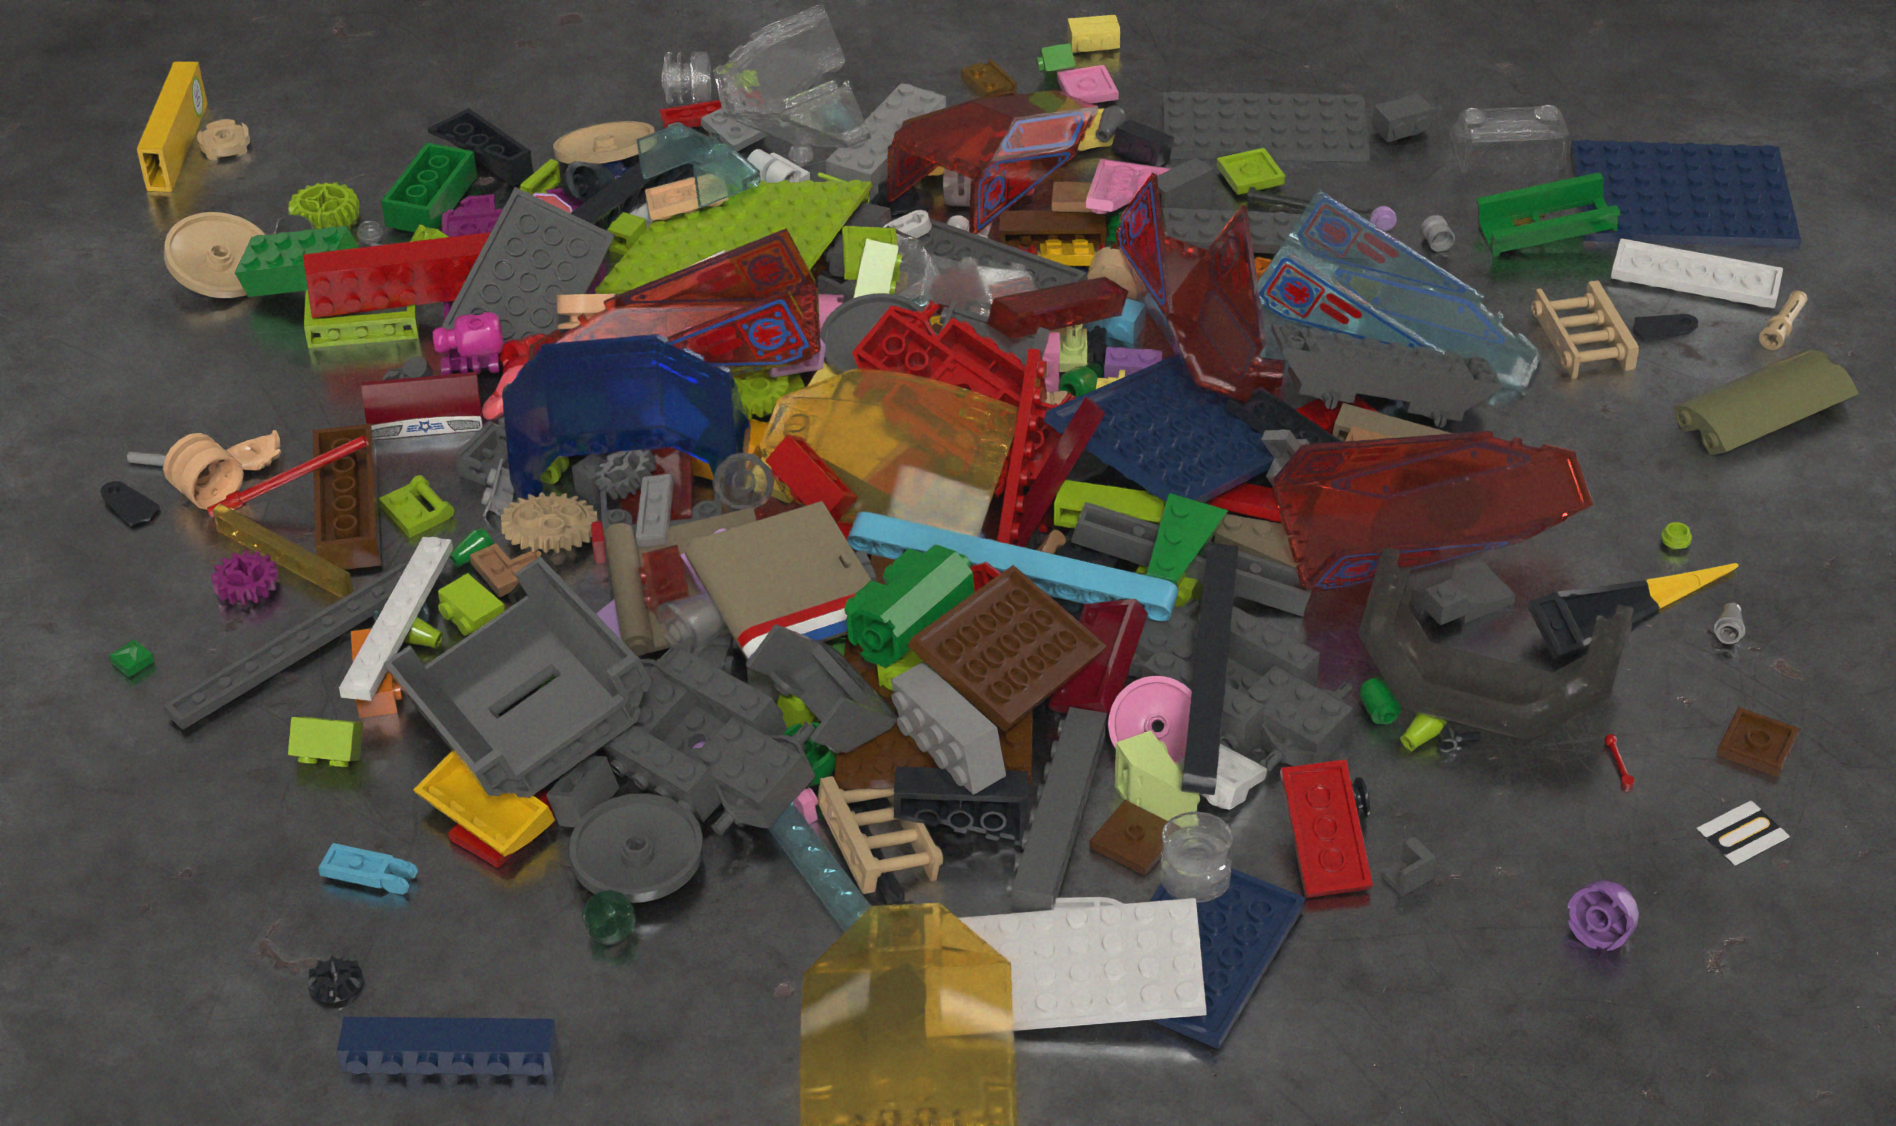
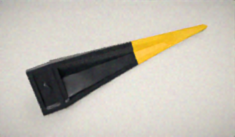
M1733 563L1622 584L1557 591L1530 601L1527 607L1555 660L1588 648L1734 571L1739 564Z

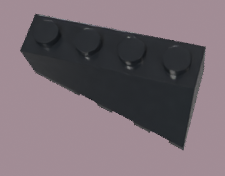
M470 108L427 128L428 133L454 144L459 149L474 151L476 161L512 186L521 184L534 174L531 151Z

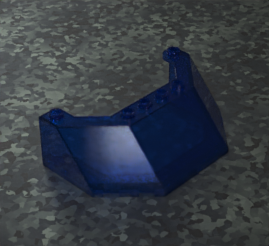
M659 334L542 344L536 351L535 357L524 364L517 372L511 384L508 383L502 391L509 474L517 497L528 499L529 494L538 497L544 488L540 476L557 457L667 447L676 448L708 463L713 476L722 482L744 481L751 426L731 370L721 364L716 367L705 362L703 355L686 347L680 350L668 344V339Z

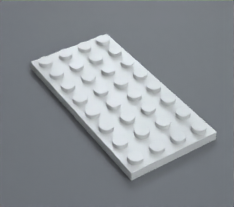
M1196 898L925 921V985L927 1003L925 1004V1030L927 1038L1207 1015Z

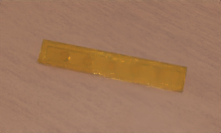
M222 504L212 509L217 531L255 552L260 551L262 556L270 555L272 561L340 598H344L353 592L349 572Z

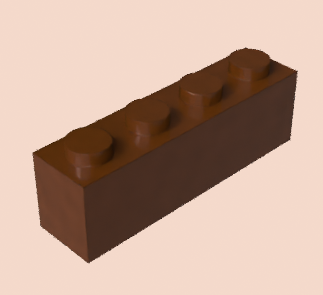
M1002 211L999 214V242L1018 249L1019 244H1021L1023 249H1029L1030 245L1033 244L1036 250L1040 251V244L1045 243L1046 240L1057 239L1061 240L1062 243H1072V240L1085 239L1088 240V243H1093L1094 251H1098L1102 243L1106 247L1105 214L1094 212Z

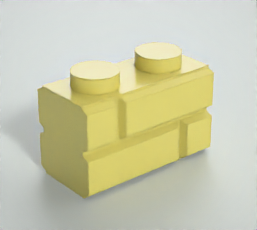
M1116 15L1068 18L1067 40L1071 44L1072 53L1120 49V26Z

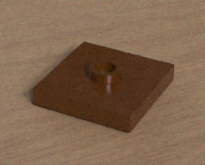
M1124 800L1089 840V848L1146 876L1180 836L1181 827Z

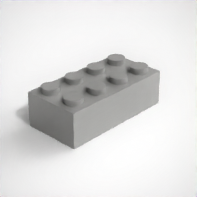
M925 662L891 679L894 691L891 697L898 710L899 718H897V724L899 729L905 736L910 735L922 752L927 751L939 768H945L959 786L963 785L974 795L1006 776L997 727Z

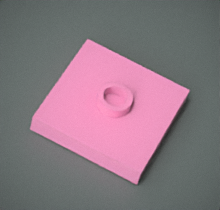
M1105 65L1057 72V81L1070 107L1119 99V92Z

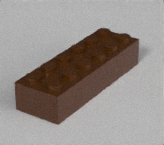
M371 423L313 430V458L362 435L367 438L369 446L314 471L315 548L321 573L381 565L376 447Z

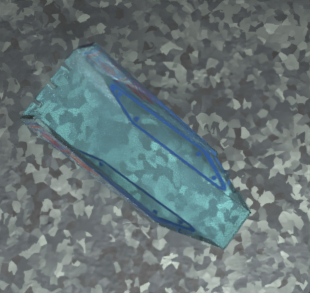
M1318 189L1289 233L1291 237L1285 239L1256 284L1259 306L1270 315L1308 329L1317 328L1332 335L1345 333L1353 338L1363 340L1369 337L1385 344L1398 342L1408 348L1427 347L1434 352L1443 354L1446 351H1451L1467 358L1479 356L1488 361L1502 387L1520 392L1526 388L1543 355L1521 332L1515 337L1501 323L1504 316L1500 312L1494 316L1481 303V300L1484 298L1481 293L1320 189ZM1253 289L1250 295L1256 301L1255 289Z

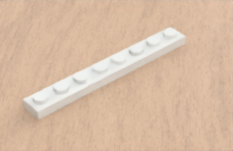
M437 537L422 538L339 687L341 698L372 700L388 671L383 663L395 656L453 550L452 540Z

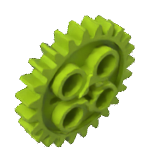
M734 353V357L729 360L723 359V361L713 359V363L769 362V357L759 360L755 357L750 358L749 353H746L744 357H739L737 353ZM769 365L705 366V369L722 370H699V377L696 378L697 396L700 397V403H706L707 410L714 408L715 415L725 412V418H728L731 414H734L737 420L742 415H746L750 420L752 414H756L761 418L763 417V411L772 414L773 407L781 408V402H786V395H789L788 375L771 378L769 375ZM755 367H762V368H763V369H761V370L750 371V370H754L753 368H755ZM725 368H749L750 370H748L749 372H743V371H745L744 369H725Z

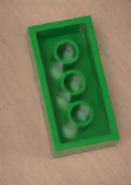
M426 142L381 200L385 227L416 232L420 224L426 228L439 229L442 225V214L449 209H454L477 178L474 151Z
M331 226L314 230L306 229L297 232L257 235L251 237L234 273L248 297L306 291L307 283L303 254L359 247L347 226Z

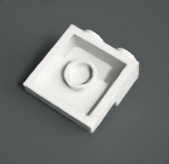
M1220 744L1215 795H1200L1206 797L1210 804L1230 810L1246 800L1250 788L1265 780L1268 769ZM1185 757L1180 762L1182 770H1184Z

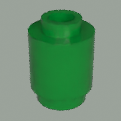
M1372 678L1362 684L1360 699L1373 722L1380 725L1394 722L1401 713L1402 708L1388 683L1380 678Z

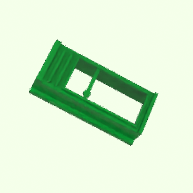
M1601 172L1476 198L1478 204V225L1492 256H1500V252L1609 229L1618 231L1620 210L1617 205L1607 206L1603 198L1604 178ZM1593 204L1596 209L1539 221V215ZM1532 217L1534 222L1515 226L1513 223L1514 220Z

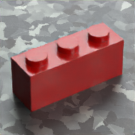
M787 434L765 460L772 468L771 474L791 489L789 493L795 500L804 503L806 506L823 501L836 524L858 499L853 491L802 437Z

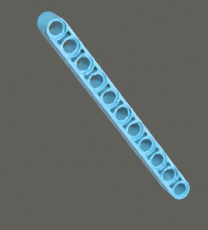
M863 511L856 515L847 538L850 547L857 551L865 550L867 554L894 560L909 548L924 553L930 547L937 544L954 550L958 554H964L970 560L971 565L987 562L1001 573L1014 565L1049 596L1083 604L1136 599L1148 612L1147 619L1156 621H1167L1170 619L1179 592L1178 587L1167 580Z

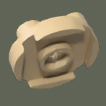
M231 119L213 121L206 125L207 130L203 131V133L200 130L197 134L199 148L202 152L206 153L207 158L210 160H217L231 155H243L247 152V146L250 143L248 127L244 123H242V126L237 125L235 120Z

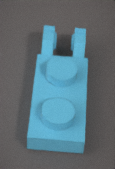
M336 843L331 844L318 867L320 876L380 889L383 887L389 893H397L398 895H403L408 891L410 884H408L406 879H413L418 872L417 866L411 862L393 858L392 855Z

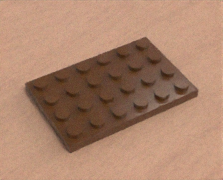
M1014 565L917 633L907 645L921 660L925 661L945 681L951 684L1004 732L1098 658L1107 647Z

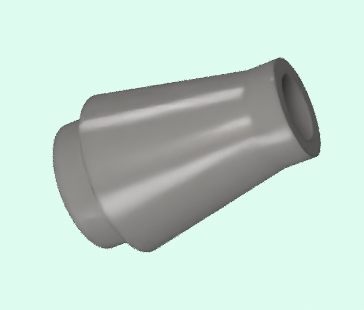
M1736 603L1725 604L1722 613L1714 625L1715 635L1725 644H1734L1745 635L1741 607Z

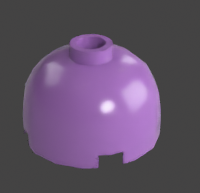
M1608 880L1593 881L1574 893L1568 903L1567 910L1570 908L1569 913L1571 917L1568 920L1570 929L1578 940L1593 949L1599 946L1603 949L1608 948L1606 951L1620 947L1630 938L1638 925L1639 912L1636 900L1629 890L1618 883Z

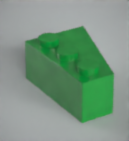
M1169 493L1161 513L1145 575L1170 581L1178 587L1200 554L1203 553L1208 542L1221 528L1228 510Z

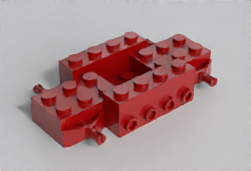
M932 300L929 301L921 312L918 310L917 312L898 306H890L852 351L853 360L860 373L862 383L851 396L861 403L870 390L890 392L881 402L885 422L976 485L992 465L995 464L999 472V479L989 489V492L999 498L1006 489L1026 366L1021 363V360L1014 353L1009 351L1005 353L999 349L997 343L990 337L985 336L983 338L977 334L975 329L966 321L959 322L952 317L936 336L929 322L930 318L940 307ZM1041 378L1040 387L1043 388L1042 404L1036 406L1035 412L1039 416L1037 432H1032L1031 441H1034V455L1027 462V468L1030 469V480L1028 486L1024 487H1031L1063 435L1044 422L1046 412L1076 398L1071 393H1067L1059 405L1056 403L1055 405L1045 403L1047 391L1044 378ZM961 388H967L971 391L970 396L966 399H958L955 393Z

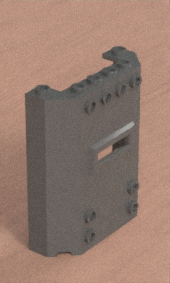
M540 556L515 573L516 578L527 595L436 659L423 666L412 647L408 646L383 663L404 694L484 791L491 796L511 793L516 794L518 797L530 798L638 721L641 713L639 704L643 692H648L652 681L634 652ZM551 677H556L501 717L498 715Z

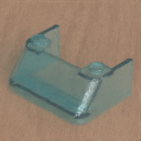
M671 123L668 125V128L636 139L643 179H648L686 163L694 165L693 172L698 206L701 208L761 183L760 170L735 149L684 126L682 123Z

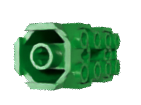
M937 544L930 547L924 553L910 548L907 549L893 562V565H888L883 573L885 585L871 580L855 594V597H850L847 600L844 611L847 615L846 623L849 641L854 646L859 644L863 648L860 654L866 661L878 664L884 668L889 667L910 650L907 645L913 636L975 593L970 560L964 554H958L954 550Z

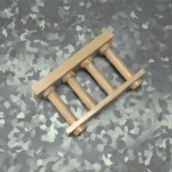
M1599 280L1588 282L1587 291L1583 297L1548 301L1543 290L1536 289L1535 300L1531 303L1532 314L1534 317H1537L1559 355L1562 367L1567 369L1572 379L1577 378L1579 365L1584 362L1615 358L1619 360L1625 371L1636 368L1639 346ZM1585 307L1586 310H1589L1590 314L1558 318L1555 311ZM1595 324L1600 329L1599 331L1568 335L1565 328ZM1605 341L1610 345L1609 348L1578 352L1575 345Z
M833 776L820 779L817 797L818 805L862 894L875 892L877 878L881 876V873L923 866L929 880H937L939 866L943 863L941 849L939 846H935L924 823L894 818V788L844 791L842 788L839 789ZM887 797L892 807L855 814L854 811H850L847 804ZM899 820L904 830L867 837L861 833L859 826ZM911 843L915 854L878 860V858L873 857L870 850Z

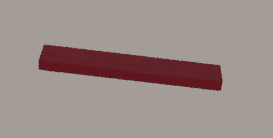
M1088 397L1084 398L1026 494L1024 513H1019L1018 523H1021V536L1019 541H1015V546L1025 547L1104 417L1105 412L1094 400Z

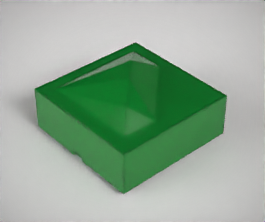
M135 639L109 655L110 662L129 678L154 662L153 654Z

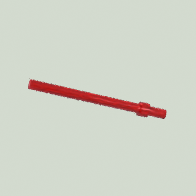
M362 435L244 491H234L226 495V499L207 507V511L212 518L231 509L236 511L246 506V502L369 446L368 440Z

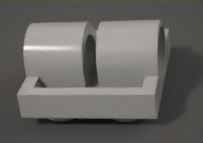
M741 98L701 118V126L709 132L710 142L719 153L730 150L734 154L773 133V125Z

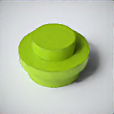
M1672 522L1663 529L1661 540L1672 549H1683L1691 544L1692 535L1687 525L1680 522Z

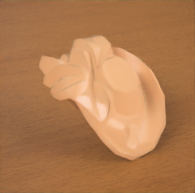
M273 430L272 434L244 441L226 449V451L242 464L243 470L260 471L265 466H270L271 462L280 456V438L277 431Z

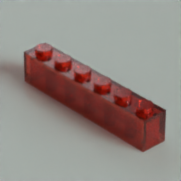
M1104 276L994 298L991 304L987 324L1008 338L1014 339L1037 334L1039 327L1051 331L1122 315L1129 291Z

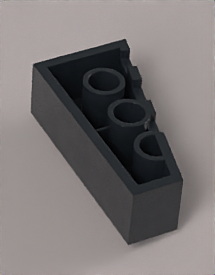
M896 766L894 818L924 823V825L936 827L939 823L952 827L955 832L966 834L967 830L985 833V838L999 841V838L1003 837L1014 840V845L1022 846L1023 834L1027 824L1028 771L1005 770V777L973 795L963 785L959 786L945 768Z

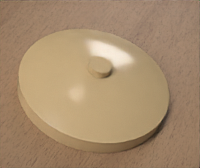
M637 121L609 122L572 131L557 139L553 148L555 158L563 163L571 164L574 161L608 165L630 158L651 148L656 142L654 127L648 123Z
M220 212L194 214L177 222L168 232L164 245V261L171 275L180 284L196 293L215 298L245 296L247 294L234 272L251 237L265 235V233L253 223L232 214Z

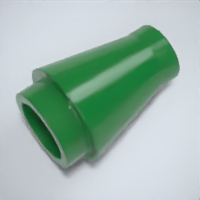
M483 528L473 529L452 550L449 558L459 568L471 562L470 554L489 547L494 542Z

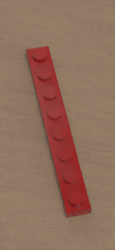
M1028 349L997 542L1014 545L1015 541H1019L1021 536V523H1018L1019 513H1024L1026 503L1025 495H1022L1023 487L1028 486L1030 480V469L1027 468V462L1034 455V441H1031L1032 432H1037L1039 416L1035 412L1036 406L1042 404L1043 388L1040 387L1041 378L1045 379L1047 374V361H1043L1040 349Z

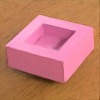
M811 788L804 789L790 806L806 826L818 820L815 807L818 805L817 797Z

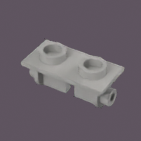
M502 458L497 468H491L486 484L490 485V488H485L481 499V504L485 505L482 517H486L488 510L501 516V514H504V508H509V503L512 502L518 475L514 469L502 467Z

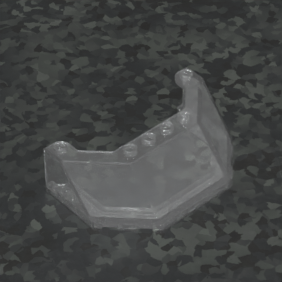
M823 3L753 31L748 36L750 41L744 47L743 45L736 47L728 55L729 61L724 66L719 64L713 69L723 114L729 119L792 145L848 148L860 146L868 139H871L869 129L848 80L844 81V86L837 87L835 80L809 89L824 73L841 69L842 64L845 62L843 51Z

